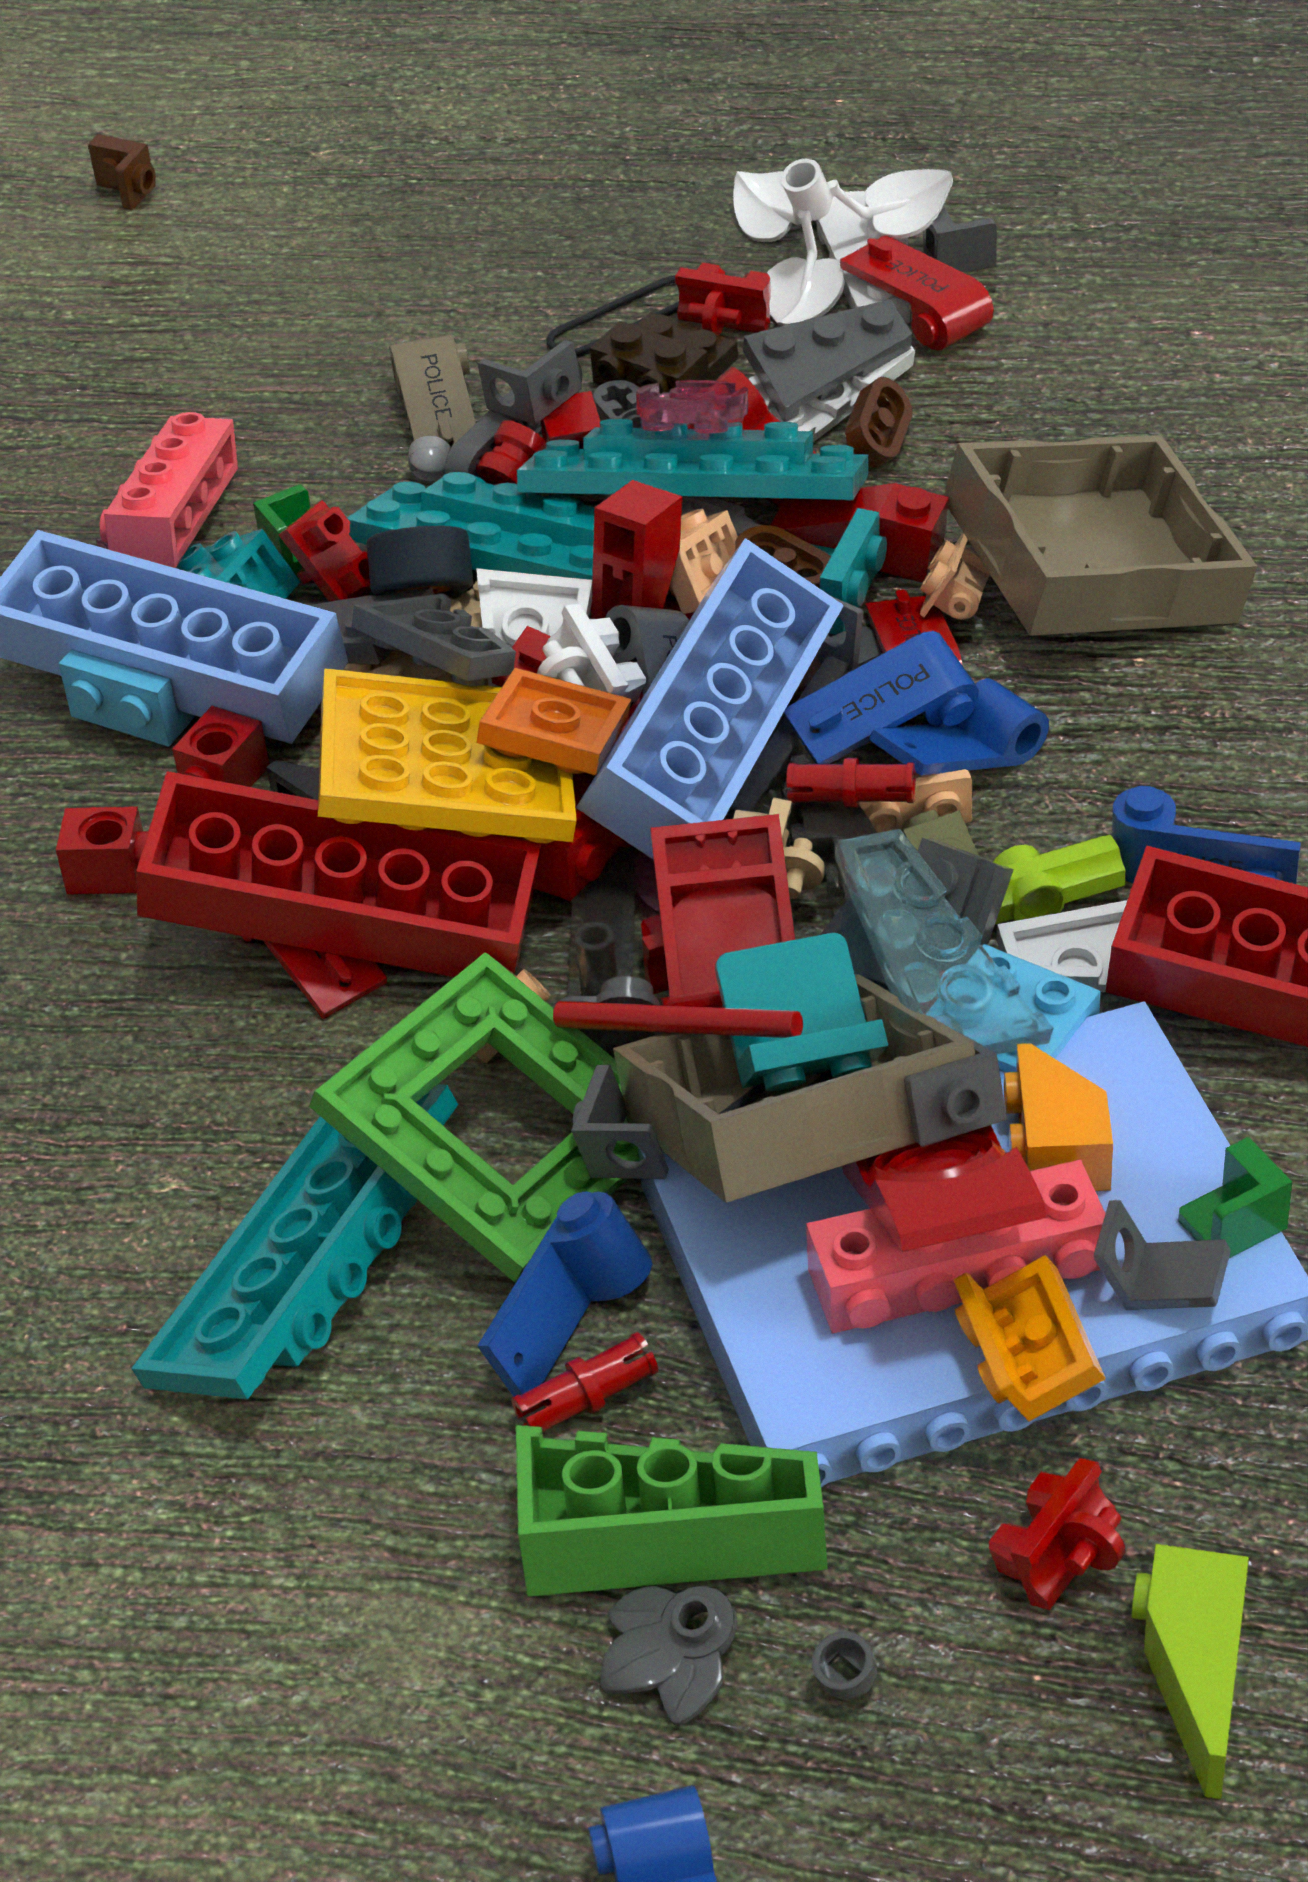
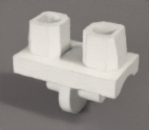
M580 603L565 605L561 612L563 616L562 625L543 646L542 650L547 658L539 666L537 674L630 698L631 702L637 701L646 684V677L637 662L615 663L612 657L620 644L619 632L610 617L589 619Z

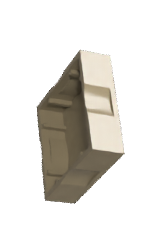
M1162 435L1100 437L1071 442L1021 440L957 444L944 496L949 497L948 509L1029 636L1239 623L1258 566L1223 518L1204 501L1196 487L1195 480Z
M858 974L855 975L865 1020L866 1022L883 1020L889 1045L871 1063L872 1067L833 1078L809 1087L807 1086L823 1073L805 1076L806 1082L799 1086L779 1091L765 1090L746 1106L719 1114L753 1088L742 1089L729 1035L661 1033L615 1047L613 1051L628 1124H651L661 1150L725 1203L916 1143L904 1078L921 1071L975 1055L974 1043L969 1038L935 1018L908 1009L899 1001L896 995Z

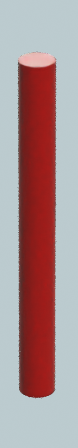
M570 1001L557 1002L553 1010V1020L558 1028L772 1038L801 1035L803 1030L801 1013L788 1010Z

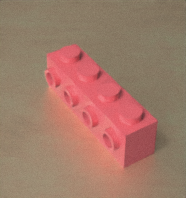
M184 412L169 417L159 434L152 438L151 445L142 459L137 460L135 468L125 484L120 485L118 493L110 506L102 511L99 526L100 537L104 543H108V550L173 568L177 567L238 469L233 419L204 418L202 414L196 412Z
M1076 1160L1030 1171L1044 1200L1047 1218L905 1252L901 1251L871 1209L806 1223L808 1271L831 1333L854 1328H870L884 1321L926 1311H942L952 1305L963 1303L954 1279L965 1272L984 1290L1044 1255H1047L1058 1268L1062 1279H1077L1091 1272L1101 1270L1094 1260V1252L1106 1213L1082 1161Z

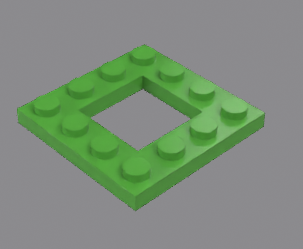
M485 952L317 1088L309 1107L516 1283L557 1217L558 1209L565 1200L574 1194L584 1191L591 1193L605 1192L611 1195L629 1178H591L574 1136L571 1133L515 1184H511L416 1102L486 1043H489L572 1114L576 1104L584 1099L596 1065H611L620 1091L621 1086L616 1061L612 1056L579 1029L558 1028L553 1020L554 1008ZM617 1141L613 1151L616 1156L627 1161H639L638 1146L627 1141Z

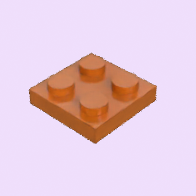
M514 668L481 718L476 743L493 747L505 756L515 758L526 756L552 763L560 770L568 773L597 775L628 720L631 699Z

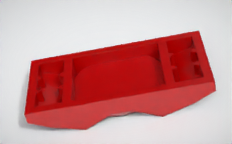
M779 814L650 828L669 997L719 988L715 974V963L724 953L795 940Z
M992 1125L926 1146H921L916 1142L842 1166L843 1174L902 1252L1047 1218L1044 1200L1018 1148L1015 1147L1006 1153L1001 1147Z

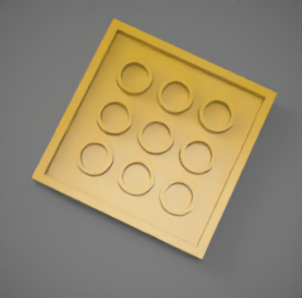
M324 668L321 702L318 817L334 818L346 824H358L364 821L397 824L408 830H423L426 828L457 830L474 837H484L490 834L524 837L535 843H549L554 840L573 842L576 826L572 773L560 770L552 763L526 756L520 758L505 756L493 747L476 743L479 722L502 687L468 686L456 682Z

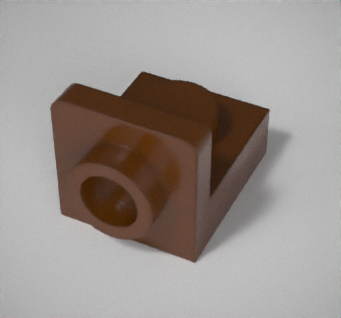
M97 134L88 143L96 185L119 190L123 208L133 210L156 186V173L151 164L148 144Z

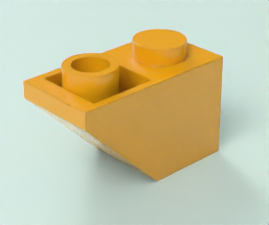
M1017 1044L1016 1072H1004L1006 1114L1018 1113L1019 1117L1018 1124H1009V1151L1017 1147L1030 1171L1081 1160L1095 1191L1111 1190L1113 1138L1107 1091L1033 1044Z

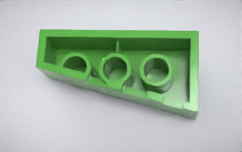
M516 1425L518 1536L527 1597L828 1570L824 1507L817 1452L720 1443L714 1453L690 1451L686 1447L681 1446L680 1439L657 1437L651 1438L649 1447L608 1444L607 1433L577 1430L575 1440L543 1438L542 1427Z

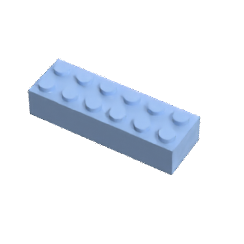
M40 530L34 533L0 577V658L61 676L58 663L71 649L169 678L178 711L201 717L212 705L262 722L264 736L290 744L296 739L322 701L324 668L343 670L348 663L337 615L334 612Z
M745 538L711 584L576 808L652 859L651 827L723 820L844 605Z

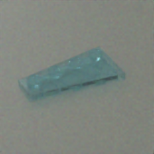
M901 829L838 841L835 859L890 993L896 995L899 1001L908 1009L935 1018L996 1054L1017 1050V1044L1031 1043L1034 1046L1049 1044L1054 1029L1041 1011L1033 1013L1019 995L1021 985L1005 965L998 967L980 944L982 934L968 916L964 918L959 917L945 898L947 889Z

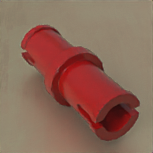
M845 758L843 764L789 763L786 785L791 790H788L787 798L792 803L843 802L845 808H858L859 802L914 803L916 794V778H913L916 773L914 762H908L907 764H859L858 758Z
M635 1332L630 1335V1338L586 1361L581 1357H576L565 1363V1372L522 1395L512 1397L513 1409L517 1418L520 1419L545 1406L546 1408L526 1417V1423L522 1424V1426L542 1427V1432L585 1409L590 1414H593L605 1408L604 1399L649 1375L657 1374L659 1368L655 1356L651 1351L633 1362L625 1364L627 1361L643 1354V1349L648 1346L643 1336L639 1332Z

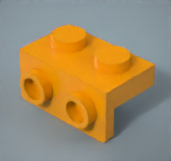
M1047 1255L1038 1258L984 1290L967 1272L954 1279L963 1305L955 1309L956 1317L970 1342L975 1347L981 1346L986 1360L977 1365L978 1371L986 1388L997 1403L1000 1404L1009 1400L1030 1422L1106 1379L1058 1268Z

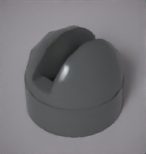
M840 1631L826 1636L817 1645L812 1656L813 1672L820 1686L826 1693L842 1701L859 1699L870 1690L876 1680L877 1662L869 1643L862 1636L854 1632ZM839 1657L857 1677L848 1681L830 1665Z

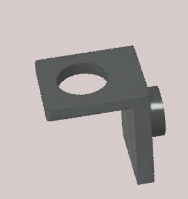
M563 340L524 371L486 359L478 363L487 409L535 425L582 388L575 346L573 342ZM495 378H500L508 383L515 396L514 403L505 400L500 395L495 385Z
M834 598L844 605L838 616L843 621L846 631L829 637L827 634L816 657L822 664L847 674L883 653L874 631L862 626L863 610Z
M972 1040L975 1055L904 1078L915 1142L921 1146H926L1007 1120L998 1059L995 1052Z
M596 1065L583 1101H579L575 1106L571 1130L590 1177L666 1179L669 1168L652 1125L624 1123L627 1116L624 1098L611 1065ZM617 1141H627L638 1146L646 1158L641 1161H627L616 1156L613 1151Z
M1112 1200L1108 1203L1094 1252V1260L1126 1310L1214 1307L1219 1299L1231 1249L1224 1239L1146 1243L1121 1200ZM1118 1232H1120L1123 1238L1125 1248L1122 1268L1118 1264L1115 1249Z

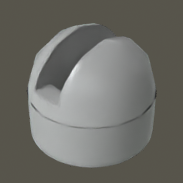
M424 436L413 441L408 450V466L412 476L419 482L427 485H432L442 478L446 458L451 449L449 444L436 436Z

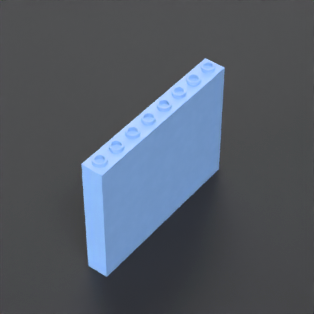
M1145 1001L1089 1016L1072 1036L1056 1060L1107 1091L1113 1138L1111 1190L1095 1191L1106 1213L1109 1201L1121 1200L1146 1243L1196 1241L1179 1223V1208L1222 1186L1225 1148L1229 1147L1230 1144ZM999 1070L1004 1096V1071ZM1018 1113L1006 1114L1007 1120L992 1124L997 1139L1006 1153L1009 1152V1124L1019 1123ZM638 1147L639 1161H641L646 1157L643 1151ZM663 1151L662 1153L669 1168L666 1179H641L642 1189L750 1446L817 1452L821 1488L827 1483L860 1473L880 1472L892 1467L897 1462L934 1451H951L965 1442L1001 1431H1018L1035 1421L1068 1411L1088 1410L1102 1401L1135 1391L1155 1390L1169 1381L1202 1371H1219L1229 1367L1236 1361L1273 1350L1286 1351L1308 1340V1275L1282 1232L1229 1258L1219 1299L1214 1307L1126 1310L1101 1270L1091 1272L1077 1279L1065 1278L1062 1280L1106 1379L1028 1422L1009 1400L1000 1404L997 1403L986 1388L977 1367L979 1363L986 1360L981 1346L975 1347L967 1338L955 1314V1309L963 1305V1303L952 1305L942 1311H926L884 1321L870 1328H854L831 1333L808 1271L806 1223L870 1209L843 1174L842 1166L725 1203ZM1118 1232L1115 1249L1118 1264L1122 1268L1125 1248L1123 1238L1120 1232Z

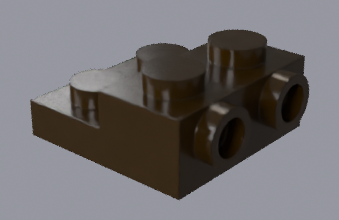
M650 312L636 325L619 321L590 347L593 383L602 385L614 380L631 382L638 386L655 405L681 413L688 404L738 360V342L714 334L712 331L700 329L670 319L668 316Z

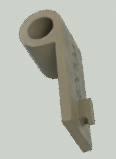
M447 334L389 345L395 386L398 396L403 398L413 441L424 436H436L445 440L452 448L476 424L464 379V374H470L465 343L455 344L453 335Z

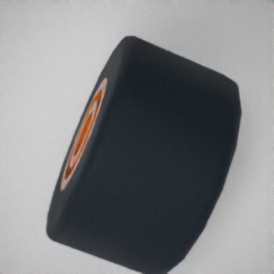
M455 526L400 528L375 534L366 542L370 588L374 595L409 589H421L424 587H432L434 595L443 593L448 595L464 591L473 585L469 536L463 528Z

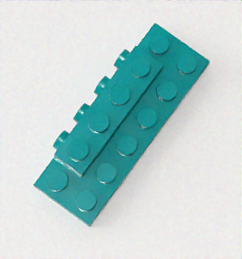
M607 419L600 421V427H595L583 438L584 449H579V442L575 440L546 442V449L534 453L517 470L518 492L614 494L631 480H635L680 496L853 500L868 478V454H854V448L846 445L823 446L820 448V454L813 453V431H798V424L792 422L767 423L764 425V430H743V423L737 421H716L709 423V429H688V422L683 420H661L654 423V428H633L632 420Z
M450 472L443 475L442 478L427 488L417 482L396 483L392 488L374 500L369 501L365 506L347 517L350 521L349 535L354 542L365 545L367 540L373 535L389 530L418 526H455L465 529L468 533L472 570L486 569L592 580L595 507L586 506L581 500L568 495L554 494L541 496L535 493L518 492V486L514 483L492 485L469 473ZM669 589L666 598H668L671 595Z
M441 1084L435 1086L416 1102L443 1126L459 1105L448 1085ZM320 1116L131 1370L145 1389L249 1399L254 1390L263 1382L266 1373L272 1365L298 1367L312 1349L321 1348L326 1344L331 1333V1319L348 1298H355L362 1293L367 1281L368 1267L375 1257L381 1253L383 1248H391L398 1242L402 1229L401 1221L418 1199Z

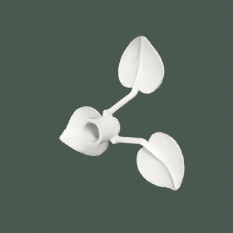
M812 159L796 160L789 164L784 171L757 174L737 171L734 181L733 203L736 218L745 235L754 241L773 242L784 237L792 224H802L807 247V259L798 257L788 258L777 263L767 272L770 276L771 284L770 316L778 326H785L821 317L837 303L843 292L845 275L844 271L840 268V262L831 258L817 260V248L811 221L819 220L829 212L833 197L838 198L861 218H873V226L879 235H886L893 239L908 238L923 232L938 217L953 183L951 172L936 169L901 171L884 176L867 188L864 198L868 207H864L843 191L837 180L826 182L819 164Z

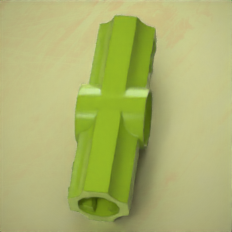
M1110 834L1043 854H1040L1033 846L1025 844L1004 850L994 859L993 863L1007 866L1014 870L995 924L1011 919L1018 921L1060 913L1065 903L1125 886L1126 870L1122 863L1120 849Z

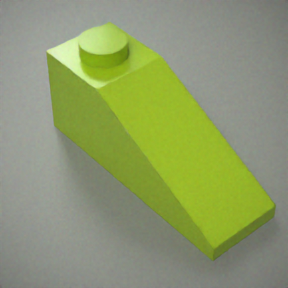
M1156 1544L1152 1574L1140 1572L1136 1574L1132 1619L1146 1620L1144 1653L1205 1797L1221 1799L1249 1557Z

